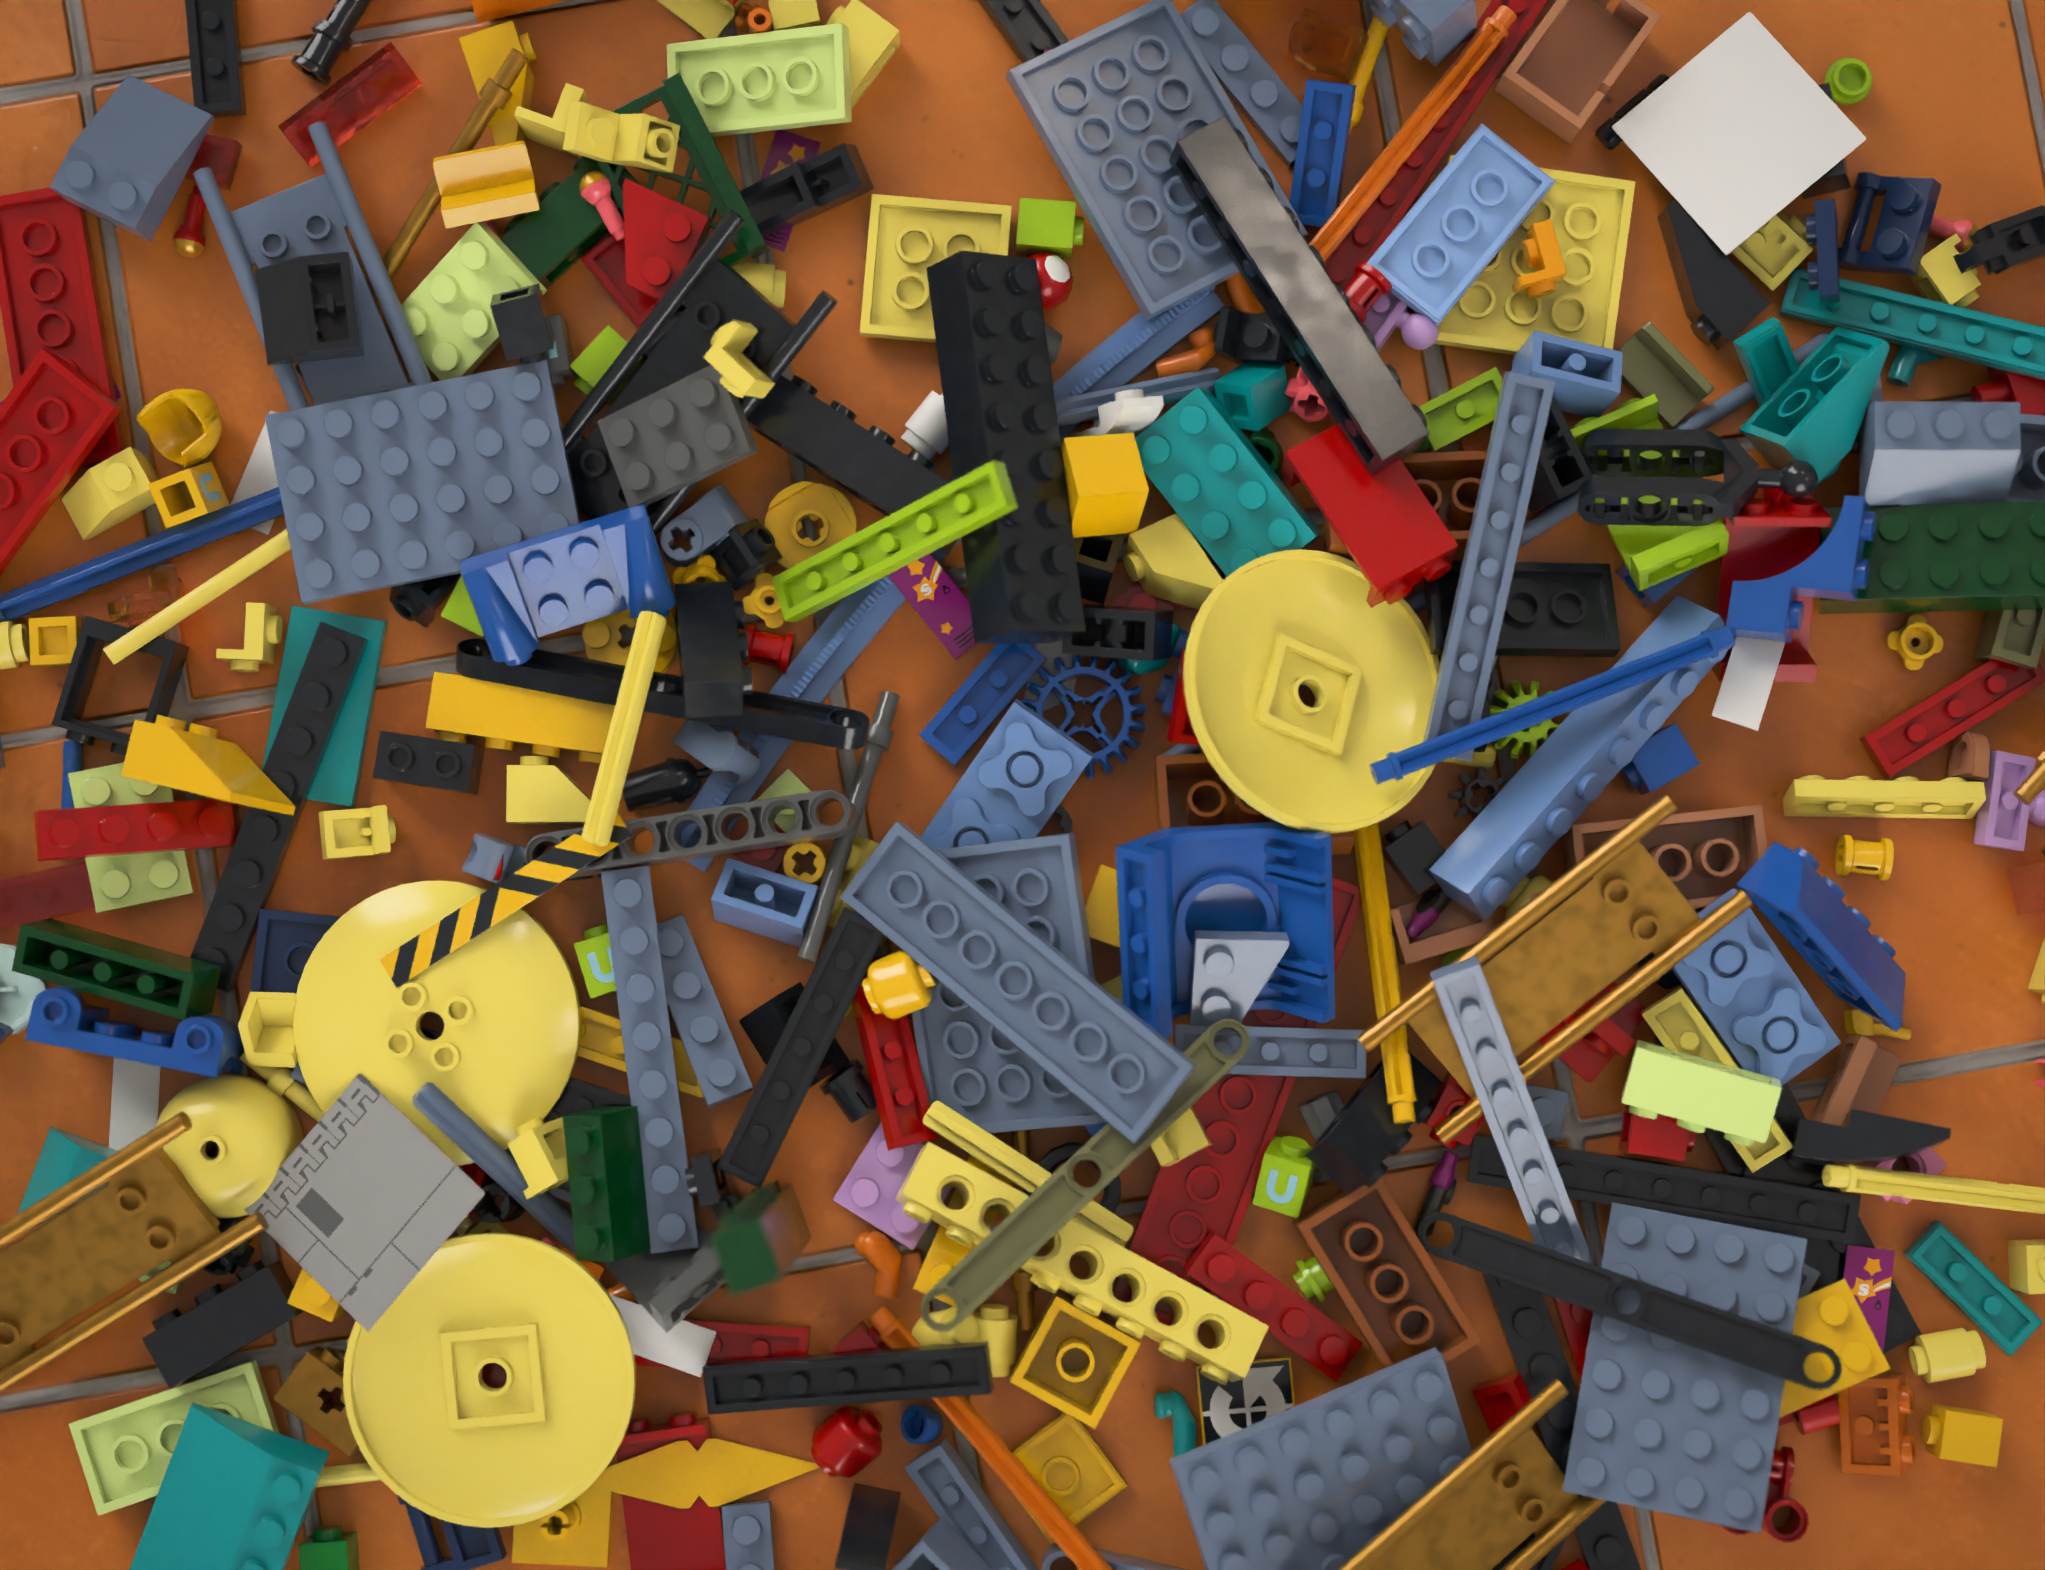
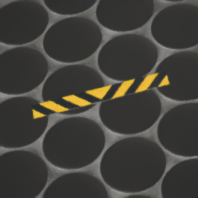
M617 812L612 834L607 846H598L582 840L583 829H581L380 959L395 987L398 988L630 838L632 835L619 813Z

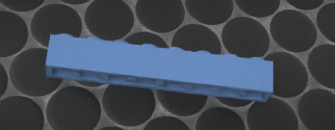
M1677 595L1611 669L1699 636L1702 631L1710 630L1712 632L1725 627L1720 615ZM1729 649L1719 652V656L1713 659L1710 657L1573 710L1429 869L1446 896L1486 920L1498 906L1505 902L1511 891L1529 871L1538 865L1540 859L1570 829L1573 822L1591 802L1600 796L1608 783L1633 759L1635 753L1653 733L1663 726L1670 714L1695 690L1697 684L1714 665L1724 658Z

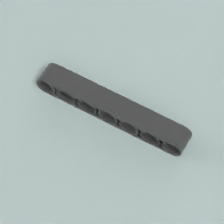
M822 790L627 820L623 822L632 835L630 838L608 851L600 861L591 862L566 879L601 874L603 871L655 866L839 838L847 835L854 828L857 822V811L855 805L843 794L835 790ZM840 802L844 809L841 821L833 826H825L821 819L823 808L828 803ZM785 809H793L796 815L794 828L786 833H778L774 825L777 814ZM745 816L749 823L747 834L740 840H731L728 835L730 822L736 817ZM697 823L702 831L701 839L695 846L685 848L681 841L682 831L687 825ZM584 827L542 833L534 836L524 850L526 865L540 857L547 847L560 844ZM650 830L654 836V845L648 853L639 855L634 847L635 840L641 832Z

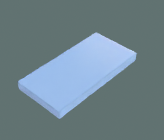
M1481 123L1369 259L1367 264L1373 266L1388 279L1392 285V290L1390 291L1415 312L1427 317L1438 327L1550 190L1555 180Z

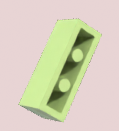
M1637 1040L1623 1087L1621 1103L1630 1105L1628 1111L1641 1117L1657 1119L1659 1113L1676 1118V1125L1684 1129L1704 1133L1706 1127L1725 1132L1724 1138L1730 1142L1743 1146H1753L1754 1141L1766 1144L1782 1087L1780 1079Z

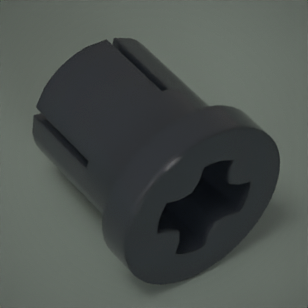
M858 1059L836 1071L819 1086L824 1095L830 1094L851 1123L868 1114V1109L872 1111L877 1107L873 1088L862 1074L861 1070L864 1067Z
M492 1178L485 1184V1187L481 1188L485 1195L474 1207L475 1213L484 1210V1212L477 1216L483 1222L490 1224L513 1221L522 1216L526 1211L510 1195L503 1198L504 1202L498 1208L494 1200L499 1194L503 1196L507 1192Z

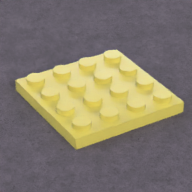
M1450 155L1448 157L1447 165L1455 155ZM1540 168L1555 180V183L1438 325L1439 334L1434 344L1515 355L1533 331L1536 330L1613 350L1636 181ZM1551 219L1566 269V275L1560 283L1555 284L1556 291L1537 298H1529L1527 292L1514 295L1512 285L1520 276L1536 272L1535 267L1529 268L1526 264L1522 241L1527 239L1526 233L1533 223Z

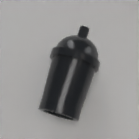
M673 757L666 758L664 762L629 773L626 776L622 791L629 812L674 802H678V804L684 803L685 799L691 797L697 791L699 779L710 776L708 767L696 770L690 761L682 758L674 759Z

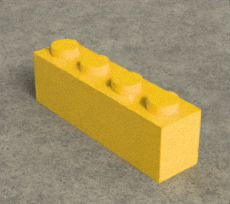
M434 672L425 728L439 732V740L466 744L467 736L485 739V748L503 751H513L514 743L531 745V754L552 758H560L561 750L579 752L578 761L600 764L615 706L473 679L461 675Z

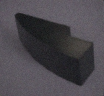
M842 143L805 163L796 162L741 190L740 193L762 237H765L844 204L873 190L874 187L857 147Z
M1852 1109L1847 1114L1845 1127L1799 1118L1795 1123L1792 1139L1793 1148L1790 1150L1789 1161L1817 1165H1843L1844 1163L1860 1165L1885 1162L1917 1154L1940 1145L1950 1138L1951 1129Z
M854 1483L836 1558V1569L885 1570L901 1492Z

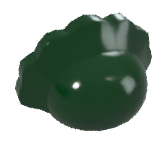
M1267 426L1259 431H1253L1249 441L1279 479L1283 481L1284 476L1281 470L1284 453L1274 433Z

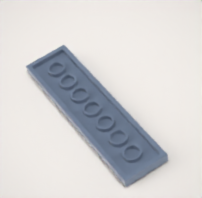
M902 821L895 822L840 896L841 899L1133 1143L1140 1140L1197 1067V1064Z

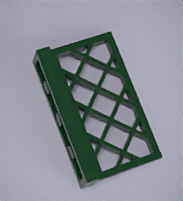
M680 73L663 80L664 85L612 111L618 114L643 113L644 109L662 100L669 114L668 122L681 125L679 133L681 140H678L677 147L687 150L690 156L685 177L673 173L642 168L636 169L650 173L646 188L652 191L657 176L681 183L682 186L676 202L682 205L684 204L689 186L709 193L712 202L707 216L711 221L698 250L708 238L710 229H715L718 223L713 222L716 210L722 219L728 210L732 209L745 222L732 238L737 251L719 260L732 267L750 257L754 259L769 251ZM597 161L602 173L609 178L611 191L624 214L623 190L620 186V181L625 166L618 165L614 174L609 163ZM695 168L703 183L692 180Z

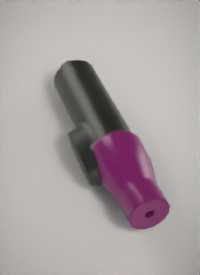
M1440 886L1436 890H1429L1416 905V912L1412 920L1405 928L1406 934L1414 941L1422 932L1434 924L1442 911L1452 901L1451 898L1446 896Z
M1444 1150L1441 1161L1432 1174L1430 1186L1413 1228L1417 1237L1422 1220L1429 1214L1440 1212L1442 1206L1448 1205L1452 1199L1457 1183L1454 1174L1459 1156ZM1436 1222L1428 1228L1427 1237L1432 1235Z

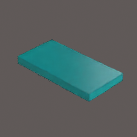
M292 605L262 771L320 622L328 623L366 638L369 641L307 799L355 807L388 622Z

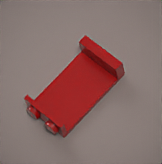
M1338 424L1285 452L1281 473L1290 487L1299 482L1303 483L1371 585L1366 599L1371 608L1383 601H1386L1387 604L1395 603L1412 590L1411 586L1424 579H1427L1428 582H1433L1451 570L1458 544L1400 459L1377 473L1370 475Z
M1753 497L1733 518H1724L1723 524L1729 533L1728 554L1720 557L1715 613L1720 615L1725 626L1733 581H1754L1782 574L1798 566L1818 550L1821 527H1831L1832 517L1821 504H1818V501L1810 498H1791L1788 504H1770V501L1767 499ZM1797 597V601H1803L1804 604L1802 625L1800 630L1792 631L1791 642H1785L1773 682L1815 683L1817 664L1808 653L1814 597ZM1733 647L1712 668L1719 682L1723 680Z
M695 1411L680 1412L667 1416L668 1423L649 1425V1418L630 1419L624 1439L616 1452L617 1461L620 1463L680 1440H688L698 1452L706 1439H712L709 1417L697 1418ZM622 1494L631 1570H726L721 1506L709 1507L698 1496L690 1508L679 1509Z

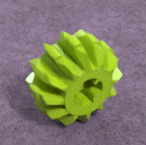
M1518 680L1509 683L1510 696L1501 689L1496 690L1493 693V697L1501 707L1489 705L1490 716L1539 698L1537 697L1539 682L1534 680L1529 682L1525 694ZM1549 690L1542 694L1541 697L1549 693H1552L1553 691ZM1551 718L1528 727L1523 731L1494 741L1493 746L1496 750H1500L1508 742L1511 743L1508 753L1509 758L1513 760L1519 758L1524 747L1526 756L1530 759L1538 750V745L1541 746L1550 737L1547 733L1552 734L1560 724L1551 722Z

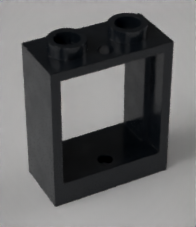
M85 616L52 721V725L67 729L66 739L93 746L95 738L113 742L110 752L126 756L131 735L84 722L81 719L105 642L111 644L133 629ZM156 637L136 650L164 659L145 722L155 724L157 715L168 717L189 650L188 646L162 637Z

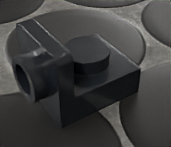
M1232 306L1221 307L1219 321L1214 328V350L1216 353L1235 363L1285 365L1288 346L1267 314L1242 313Z
M462 573L391 587L390 602L397 613L404 619L416 621L427 628L433 622L435 609L454 590Z

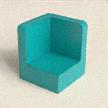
M1243 363L1214 382L1216 399L1240 429L1259 431L1289 411L1291 403L1290 397L1285 394L1288 385L1285 365Z

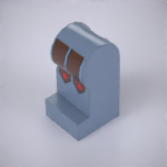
M686 720L672 740L673 743L705 766L737 786L750 781L760 765V754L758 751L733 734L736 730L734 728Z

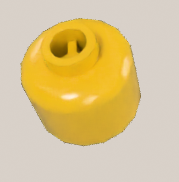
M904 950L873 961L867 971L868 977L862 980L863 989L872 1010L876 1014L883 1013L886 1017L893 1020L927 1007L932 999L931 987L937 985V978Z

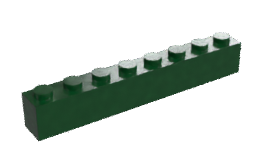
M777 1180L762 1185L761 1188L752 1189V1192L748 1193L747 1196L743 1197V1200L738 1202L739 1204L735 1205L733 1209L729 1210V1213L724 1214V1217L719 1219L721 1226L710 1235L731 1297L782 1279L811 1239L792 1184L781 1188Z

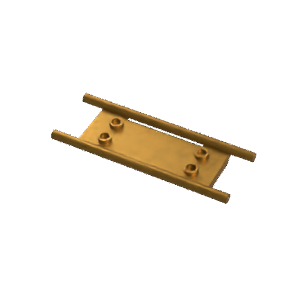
M1666 794L1449 964L1451 965L1477 956L1516 1058L1651 952L1654 953L1655 957L1520 1061L1518 1065L1525 1082L1753 905L1749 897L1740 889L1705 918L1701 919L1639 840L1678 810ZM1431 978L1357 1038L1364 1048L1370 1052L1407 1022L1411 1025L1472 1099L1434 1129L1440 1139L1447 1144L1482 1117L1484 1112Z
M179 1112L0 1225V1393L268 1228L264 1215L260 1212H255L221 1234L218 1228L220 1222L195 1193L166 1151L161 1148L192 1128V1122L186 1113ZM167 1260L171 1262L172 1265L38 1348L34 1344Z
M1554 1379L1338 1570H1492L1534 1533L1536 1537L1499 1569L1530 1570L1607 1501L1584 1495L1579 1498L1575 1493L1563 1491L1564 1474L1531 1428L1532 1425L1569 1394L1559 1380Z

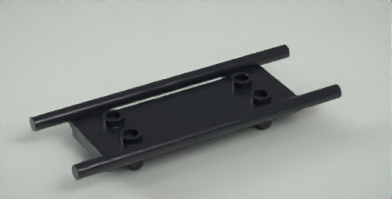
M732 209L728 210L562 428L577 505L591 519L629 507L599 425L597 424L587 438L582 436V434L681 304L686 307L602 418L710 366L711 364L704 356L712 347V337L719 328L733 320L751 323L758 330L742 353L775 383L838 303L832 295L822 290L796 324L730 265L719 260L717 257L745 222ZM751 396L739 398L746 419L763 398ZM697 482L646 506L655 536Z

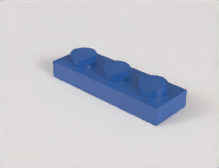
M1306 79L1290 194V204L1304 225L1323 227L1339 207L1356 85Z
M998 643L922 730L919 736L953 766H956L1047 661V658L1030 643Z

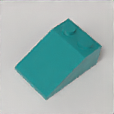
M1837 326L1799 366L1798 371L1794 375H1790L1771 395L1772 397L1739 430L1767 462L1776 469H1782L1787 463L1795 460L1810 463L1816 470L1817 484H1819L1822 479L1828 478L1839 468L1843 457L1852 449L1890 345L1884 339Z

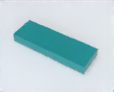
M1934 1220L1903 1253L1925 1277L2005 1354L2012 1356L2043 1323L2019 1297L1940 1221Z

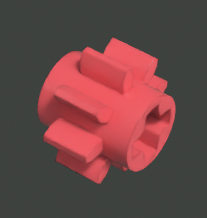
M1300 366L1296 379H1289L1285 391L1287 396L1293 397L1289 411L1296 412L1299 417L1306 420V423L1321 419L1330 422L1332 414Z

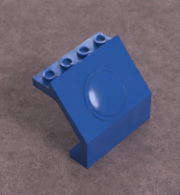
M1279 822L1165 828L1116 847L1123 1004L1165 1039L1172 1036V1019L1189 1014L1194 930L1287 932L1289 947L1249 1010H1280L1320 1023H1325L1335 1018L1331 834L1300 830Z

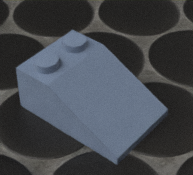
M128 74L72 143L50 188L67 202L151 242L215 117Z

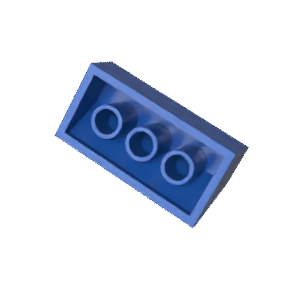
M1775 842L1736 885L1749 897L1752 903L1839 1000L1890 1029L1897 1031L1903 1024L1905 972L1893 960L1896 951L1879 936H1872L1867 930L1871 926L1870 921L1857 909L1845 905L1842 899L1846 894L1827 877H1821L1816 870L1820 867V864L1812 855L1800 847L1792 851Z

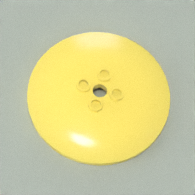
M1285 550L1264 555L1241 566L1216 586L1202 604L1188 636L1183 671L1184 693L1191 724L1202 750L1218 775L1235 794L1263 815L1281 824L1306 831L1341 833L1365 828L1396 813L1414 798L1431 775L1435 764L1407 774L1399 781L1391 779L1377 785L1369 765L1385 759L1387 753H1397L1423 743L1440 661L1438 655H1431L1429 634L1404 598L1392 604H1387L1386 601H1383L1371 608L1366 601L1371 585L1357 564L1339 555L1316 550ZM1300 684L1312 690L1315 697L1313 708L1304 705L1298 695Z
M419 881L399 885L365 899L340 917L323 935L306 963L298 984L296 1006L294 1007L293 1015L294 1044L302 1076L311 1095L324 1114L358 1074H362L457 1166L474 1163V1161L413 1105L414 1094L426 1083H433L503 1150L508 1149V1143L518 1138L515 1130L533 1119L541 1117L544 1120L565 1090L575 1066L579 1049L581 1031L580 1005L572 972L563 953L546 929L522 907L396 988L380 959L488 890L480 886L456 881ZM427 1012L439 1014L444 1021V1031L438 1039L426 1037L420 1029L421 1018Z
M496 1232L474 1233L447 1239L369 1331L363 1328L357 1321L355 1322L345 1354L343 1372L344 1400L351 1430L362 1454L374 1472L395 1494L417 1509L447 1522L483 1528L506 1527L533 1521L559 1510L587 1490L603 1473L615 1456L630 1423L635 1401L636 1364L633 1345L620 1310L599 1280L582 1264L561 1250L533 1238ZM497 1363L505 1369L507 1380L503 1387L491 1388L485 1384L482 1378V1369L485 1364Z

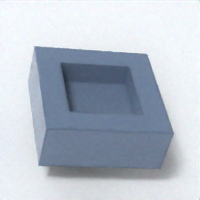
M1526 1084L1545 1136L1561 1139L1569 1092Z

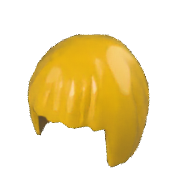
M183 388L165 392L145 405L136 418L139 425L148 434L155 448L165 458L178 463L183 468L191 467L206 459L216 447L222 432V418L217 404L206 393L196 389Z

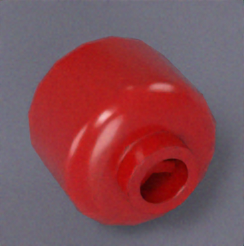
M844 1405L814 1429L812 1437L813 1446L811 1447L812 1456L817 1465L829 1476L835 1477L838 1475L844 1478H851L881 1454L883 1443L880 1433L882 1432V1425L870 1410L863 1409L860 1411L854 1406Z

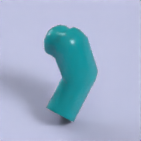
M1900 345L1886 379L1895 385L1908 387L1917 365L1937 359H1944L1947 356Z

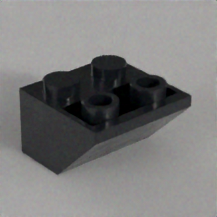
M349 252L299 256L255 269L268 366L365 356L353 261Z

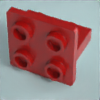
M1613 981L1540 1038L1538 1042L1541 1045L1618 986V984ZM1633 998L1557 1058L1586 1082H1593L1614 1055L1625 1056L1636 1043L1630 1036L1644 1020L1642 1011L1646 1007Z

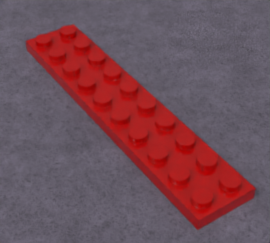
M1332 877L1335 976L1362 901L1360 887ZM1262 1009L1248 1010L1241 1024L1244 1026L1315 1028L1317 1022L1280 1010ZM1225 1074L1192 1105L1211 1145L1171 1166H1159L1128 1250L1213 1296L1215 1295V1293L1183 1271V1268L1210 1231L1233 1247L1259 1178L1264 1153L1275 1136L1297 1076ZM1117 1278L1112 1291L1113 1295L1119 1301L1128 1303L1132 1295L1131 1287L1124 1279ZM1158 1301L1154 1309L1155 1316L1159 1322L1170 1326L1174 1318L1173 1310L1168 1303ZM1201 1323V1324L1199 1325V1327H1198V1330H1197V1336H1198V1337H1199V1335H1200V1333H1201V1330H1202V1327H1203V1325H1204L1203 1323Z

